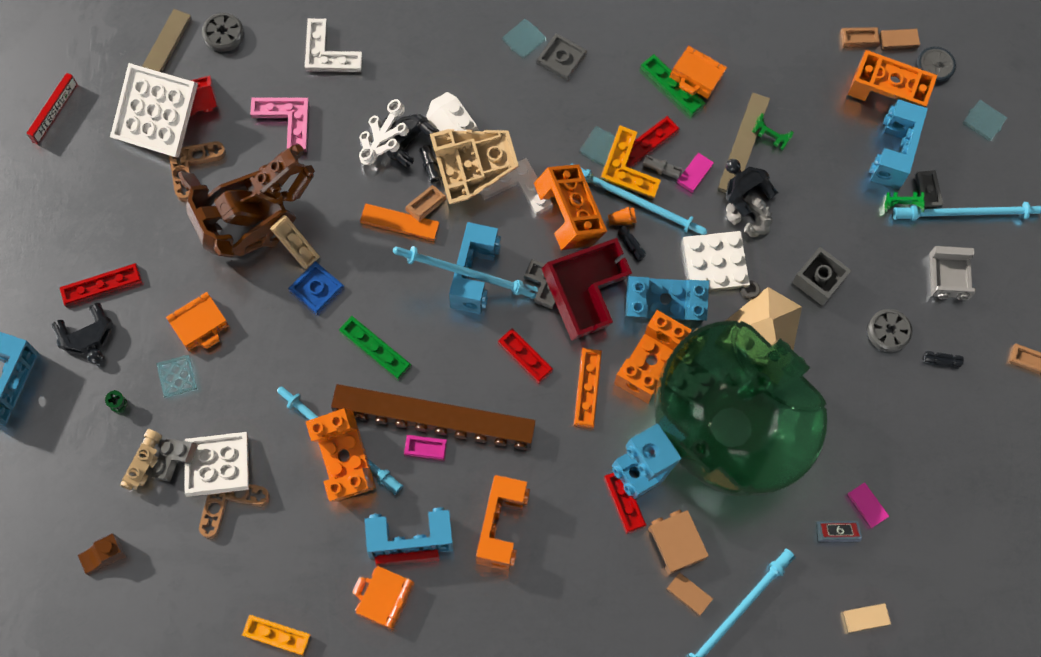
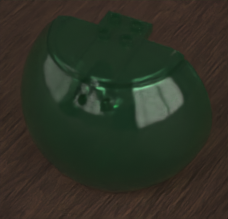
M737 321L715 322L696 329L687 335L666 360L659 375L655 391V422L659 424L682 458L678 463L705 485L731 496H757L772 493L786 488L802 478L811 469L822 450L827 431V409L824 407L826 401L821 393L803 376L811 368L806 361L798 356L791 349L790 345L781 338L771 345L754 327L744 321L739 323Z

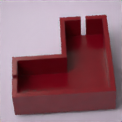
M617 238L549 261L541 268L571 341L586 336L589 333L605 329L613 323L599 289L623 281L632 274L626 257L615 263L624 254Z

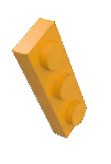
M249 615L242 634L244 637L304 656L311 636L310 634Z

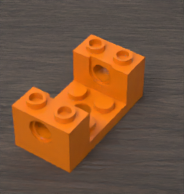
M866 50L858 65L848 95L865 101L870 91L896 100L899 99L926 108L938 75ZM891 77H897L900 82H893Z
M579 164L548 167L534 182L540 200L555 197L564 217L565 223L554 233L561 250L591 247L607 232Z
M657 310L629 359L625 360L617 373L614 384L649 404L684 347L692 330ZM653 356L656 358L657 363L649 365L646 362V358Z
M343 408L305 421L311 441L318 442L329 476L328 480L323 481L329 501H340L376 489L353 410ZM342 450L349 452L347 461L340 459V452Z
M494 475L476 554V564L509 571L510 565L514 566L517 550L513 549L514 543L495 539L497 524H494V521L499 520L501 506L522 511L523 505L528 504L530 489L527 488L526 481Z

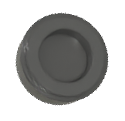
M749 280V287L745 288L744 286L740 288V294L744 299L752 300L759 295L760 286L757 282Z

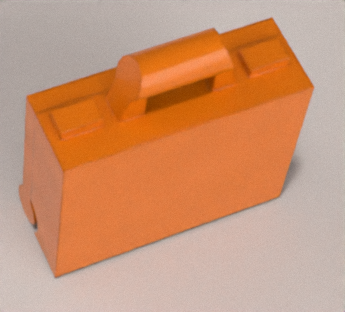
M688 45L673 67L670 78L679 82V88L691 95L698 93L708 99L723 77L727 67Z
M205 292L200 297H197L166 317L188 351L199 344L205 349L212 347L220 342L218 332L229 326L208 292Z
M377 566L372 573V578L360 577L352 592L361 600L355 610L356 614L394 631L415 585L414 581ZM368 583L369 585L363 596L361 595V593L364 589L365 584Z

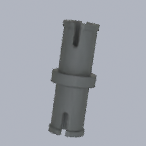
M649 155L646 156L643 163L644 167L658 171L660 175L666 174L677 180L683 168L667 163L666 160L661 161Z

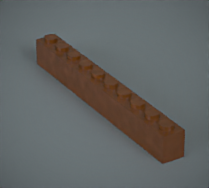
M336 384L331 404L333 412L343 408L353 410L355 419L361 421L372 419L378 424H387L388 422L394 423L395 426L400 428H407V426L415 427V430L422 432L432 430L439 435L449 433L454 434L455 437L460 439L471 437L475 438V441L482 443L493 441L495 442L494 444L499 446L515 445L514 447L520 450L531 448L536 422L533 419Z

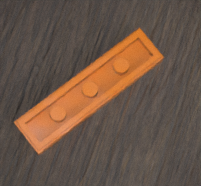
M366 203L360 218V223L434 242L440 225L438 221L426 218L418 221L410 214Z
M582 348L574 426L594 428L602 350Z

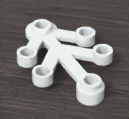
M398 99L392 100L388 104L387 109L390 115L381 130L382 121L378 116H373L369 120L373 137L367 131L361 133L359 138L362 141L363 149L359 157L364 165L373 164L379 155L389 150L396 152L400 144L395 139L390 138L398 134L405 136L409 132V128L404 123L398 124L397 127L389 131L396 117H400L404 113V105ZM389 140L387 144L380 146L381 143Z

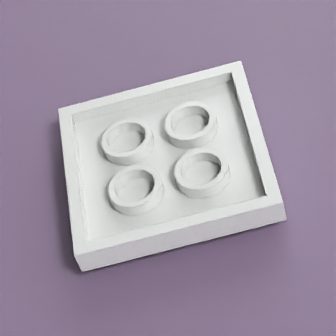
M741 231L683 237L689 280L709 281V292L739 289L744 286L747 288L750 286Z
M247 432L185 439V441L198 445L192 463L185 464L186 497L249 490Z

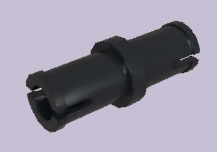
M424 145L419 148L423 159V167L427 170L430 182L438 183L442 180V177L437 167V159L434 158L430 145Z

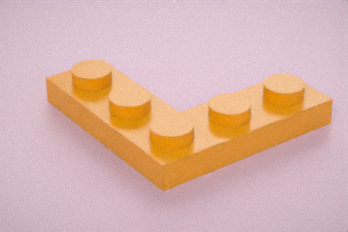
M620 125L600 179L654 199L661 180L626 167L637 132Z

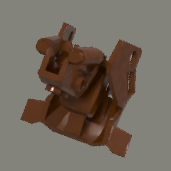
M300 144L292 145L289 149L281 152L268 165L261 166L259 171L223 183L209 194L207 185H201L194 173L181 171L178 173L182 185L190 190L186 204L187 215L206 251L213 255L233 257L243 256L263 246L274 247L278 244L280 240L277 237L271 238L274 233L270 228L283 215L287 216L292 223L296 219L295 214L285 209L283 201L293 202L299 199L314 177L315 170L313 166H305L298 161L304 152ZM299 173L289 190L280 192L281 187L293 174ZM219 219H223L224 222L247 227H252L263 220V222L245 233L235 244H233L234 239L231 234L219 235L217 231L222 230L217 222Z

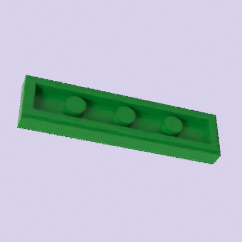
M655 54L641 64L640 68L691 117L705 106L706 103L696 93L691 95L679 88L680 83L670 78L672 70Z
M353 316L339 329L342 335L398 381L411 368V364Z

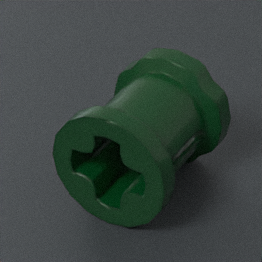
M116 390L110 391L105 397L106 405L113 412L122 413L126 410L128 401L121 392Z

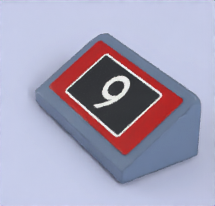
M858 521L816 522L818 542H860L862 540Z

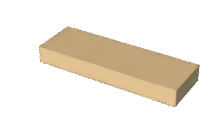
M283 215L270 228L303 269L307 270L320 257L287 216Z

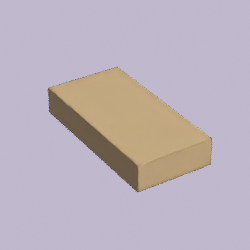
M885 603L843 612L848 633L891 624Z

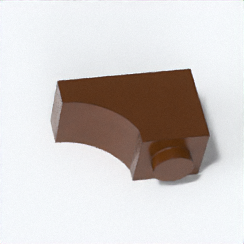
M112 533L93 542V545L88 550L79 554L78 557L85 574L89 575L127 557L119 537Z

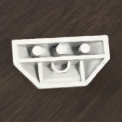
M447 92L431 101L426 117L429 123L439 131L446 129L479 131L475 122L454 95Z

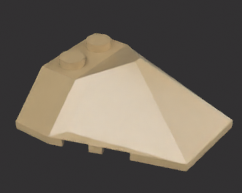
M446 129L430 134L449 205L469 200L519 167L509 131H455L454 129Z
M767 287L756 298H753L726 319L712 340L728 350L731 346L736 347L766 365L763 371L781 380L791 364L802 306Z

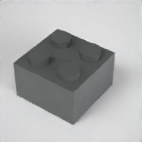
M819 247L797 273L792 283L820 305L824 306L852 270Z

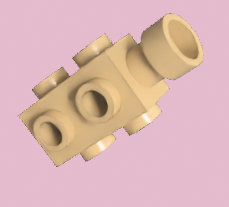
M147 429L144 435L145 439L122 479L120 486L131 491L132 488L137 490L139 485L144 486L149 476L146 474L148 468H153L158 459L155 456L157 450L154 447L156 444H159L162 435L154 430Z

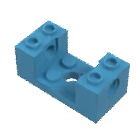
M899 99L895 106L891 105L883 121V125H885L884 133L902 138L900 145L902 151L899 153L884 148L881 154H877L875 162L872 163L869 173L872 174L870 181L900 190L910 174L928 108Z
M467 222L457 265L472 268L474 257L494 261L495 254L499 255L501 248V236H498V228ZM454 272L449 292L450 308L481 314L482 308H486L488 301V290L484 289L485 282L471 280L468 276Z
M629 276L627 277L625 316L652 318L658 310L672 319L707 321L709 281ZM663 293H667L671 297V301L667 305L662 304L660 301V296Z
M0 332V361L5 362L0 377V425L5 426L39 353L27 340Z
M657 423L628 441L626 444L627 453L614 461L612 470L614 475L618 479L620 478L624 484L625 492L636 499L659 486L682 458ZM629 472H634L637 478L631 477Z
M440 507L432 509L433 512H428L430 537L426 538V535H416L414 539L405 540V537H395L392 539L393 541H390L389 524L386 516L382 517V514H373L369 518H365L366 545L370 560L375 559L376 555L433 549H437L438 552L453 551L449 510Z

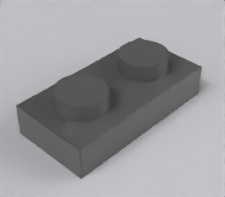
M936 170L917 172L915 177L919 196L921 197V192H925V209L941 208L943 200Z

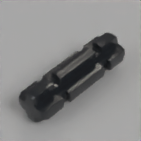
M627 226L621 227L617 232L620 238L624 239L623 242L632 253L634 252L637 260L643 259L646 256L644 249L640 248L641 245L632 233H629L630 231Z
M926 351L923 356V360L926 363L934 362V364L947 366L953 364L954 367H961L964 363V357L960 355H955L954 357L952 354L939 352L934 354L932 351Z

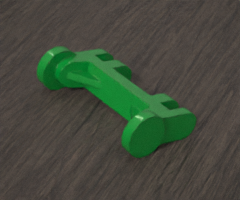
M761 113L756 120L752 132L755 133L757 129L760 130L758 133L759 137H762L764 133L775 139L774 146L777 147L779 143H782L780 149L783 150L794 132L778 134L766 126L763 118L764 114Z
M887 192L884 206L885 213H888V209H891L896 204H914L921 209V213H925V192H921V197H918V192H913V197H898V192H894L893 197H890V192Z

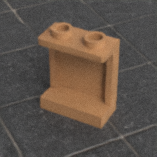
M677 510L670 514V518L665 520L662 517L652 521V525L648 528L664 559L668 575L704 561L709 557L688 510L684 512Z

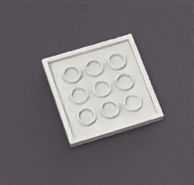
M129 63L110 137L179 158L198 83Z

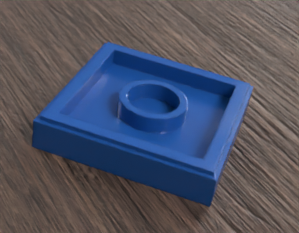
M315 261L288 289L318 315L344 289V285Z

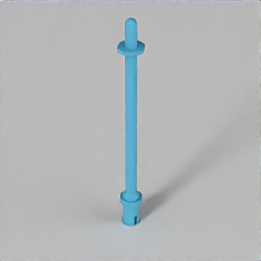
M581 168L587 183H592L684 226L685 233L690 229L701 235L707 234L706 228L692 222L694 217L691 216L687 220L593 176L589 169Z
M1024 202L1022 207L925 209V213H921V209L916 205L907 208L894 207L893 209L894 220L910 219L911 221L924 216L1022 214L1024 219H1028L1030 214H1041V206H1030L1028 202Z
M415 246L411 247L410 250L401 247L393 248V253L407 258L408 264L419 261L510 289L517 296L520 294L534 299L537 294L532 292H538L536 286L524 284L521 280L511 282L417 253V247Z
M284 387L277 389V392L288 401V409L295 407L309 420L318 417L299 401L301 398L299 393L293 396ZM368 459L371 472L376 476L377 483L379 485L383 484L396 495L403 485L390 475L389 470H381Z
M785 549L775 562L772 561L770 563V571L703 647L696 654L689 653L688 656L705 657L776 576H783L784 570L795 560V555L790 550Z

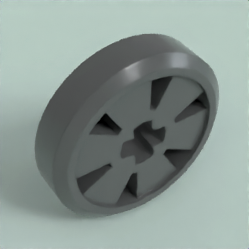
M217 13L205 21L202 35L209 48L218 52H227L241 44L244 38V29L241 21L235 15ZM222 30H226L225 34L221 35Z
M884 309L877 312L871 318L867 333L871 343L879 350L897 352L910 342L913 330L911 322L903 313L894 309ZM892 328L894 330L892 333L886 332L887 329Z

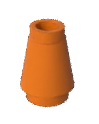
M627 207L608 214L610 226H632L633 223H637L634 208Z

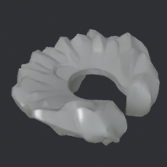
M744 196L743 199L756 217L754 223L750 224L748 222L746 224L744 233L749 234L751 238L769 233V228L773 222L770 207L767 206L764 200L758 197ZM728 204L726 207L728 220L733 225L739 224L741 222L740 213L733 204Z

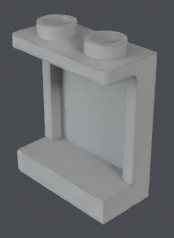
M935 246L929 253L931 296L938 297L939 299H948L950 297L957 298L958 300L970 299L976 293V288H972L971 259L974 256V248Z

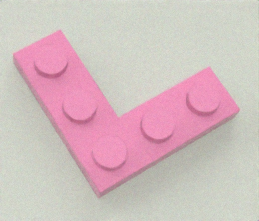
M251 98L252 118H288L287 149L298 143L303 147L304 152H307L308 98Z

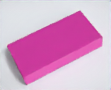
M697 153L677 180V184L693 193L712 168L714 162Z
M407 435L404 456L445 461L447 440Z
M865 482L847 494L871 528L889 517Z

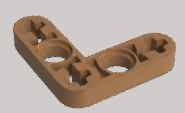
M213 141L182 147L180 152L182 165L178 164L177 157L169 155L174 191L180 201L187 202L190 190L186 189V195H182L181 179L177 178V174L180 171L191 173L190 166L222 160L226 155V150L221 142ZM215 148L219 149L218 154L214 153ZM194 152H203V155L200 158L193 157Z
M249 484V490H246L245 495L241 498L235 497V491L220 493L219 497L223 499L222 501L216 499L218 493L208 494L199 525L200 533L207 539L215 538L218 535L227 501L265 506L270 500L268 490L262 486ZM250 489H252L251 492L256 495H259L260 492H262L265 498H261L260 501H258V499L255 496H250ZM218 503L220 505L219 512L211 514L209 511L210 506ZM207 516L213 519H217V521L212 520L211 525L214 528V531H210L209 534H207V531L204 529L205 527H209L211 521L210 519H207Z

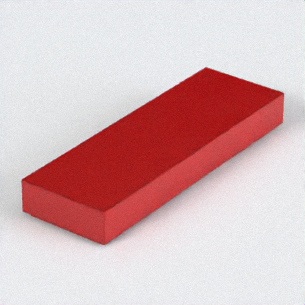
M513 328L498 340V344L538 384L553 372V368Z
M614 473L605 475L604 479L626 533L628 534L646 527L647 525L636 499L625 492L624 484L620 478L618 479Z
M437 549L375 556V564L379 567L439 561Z

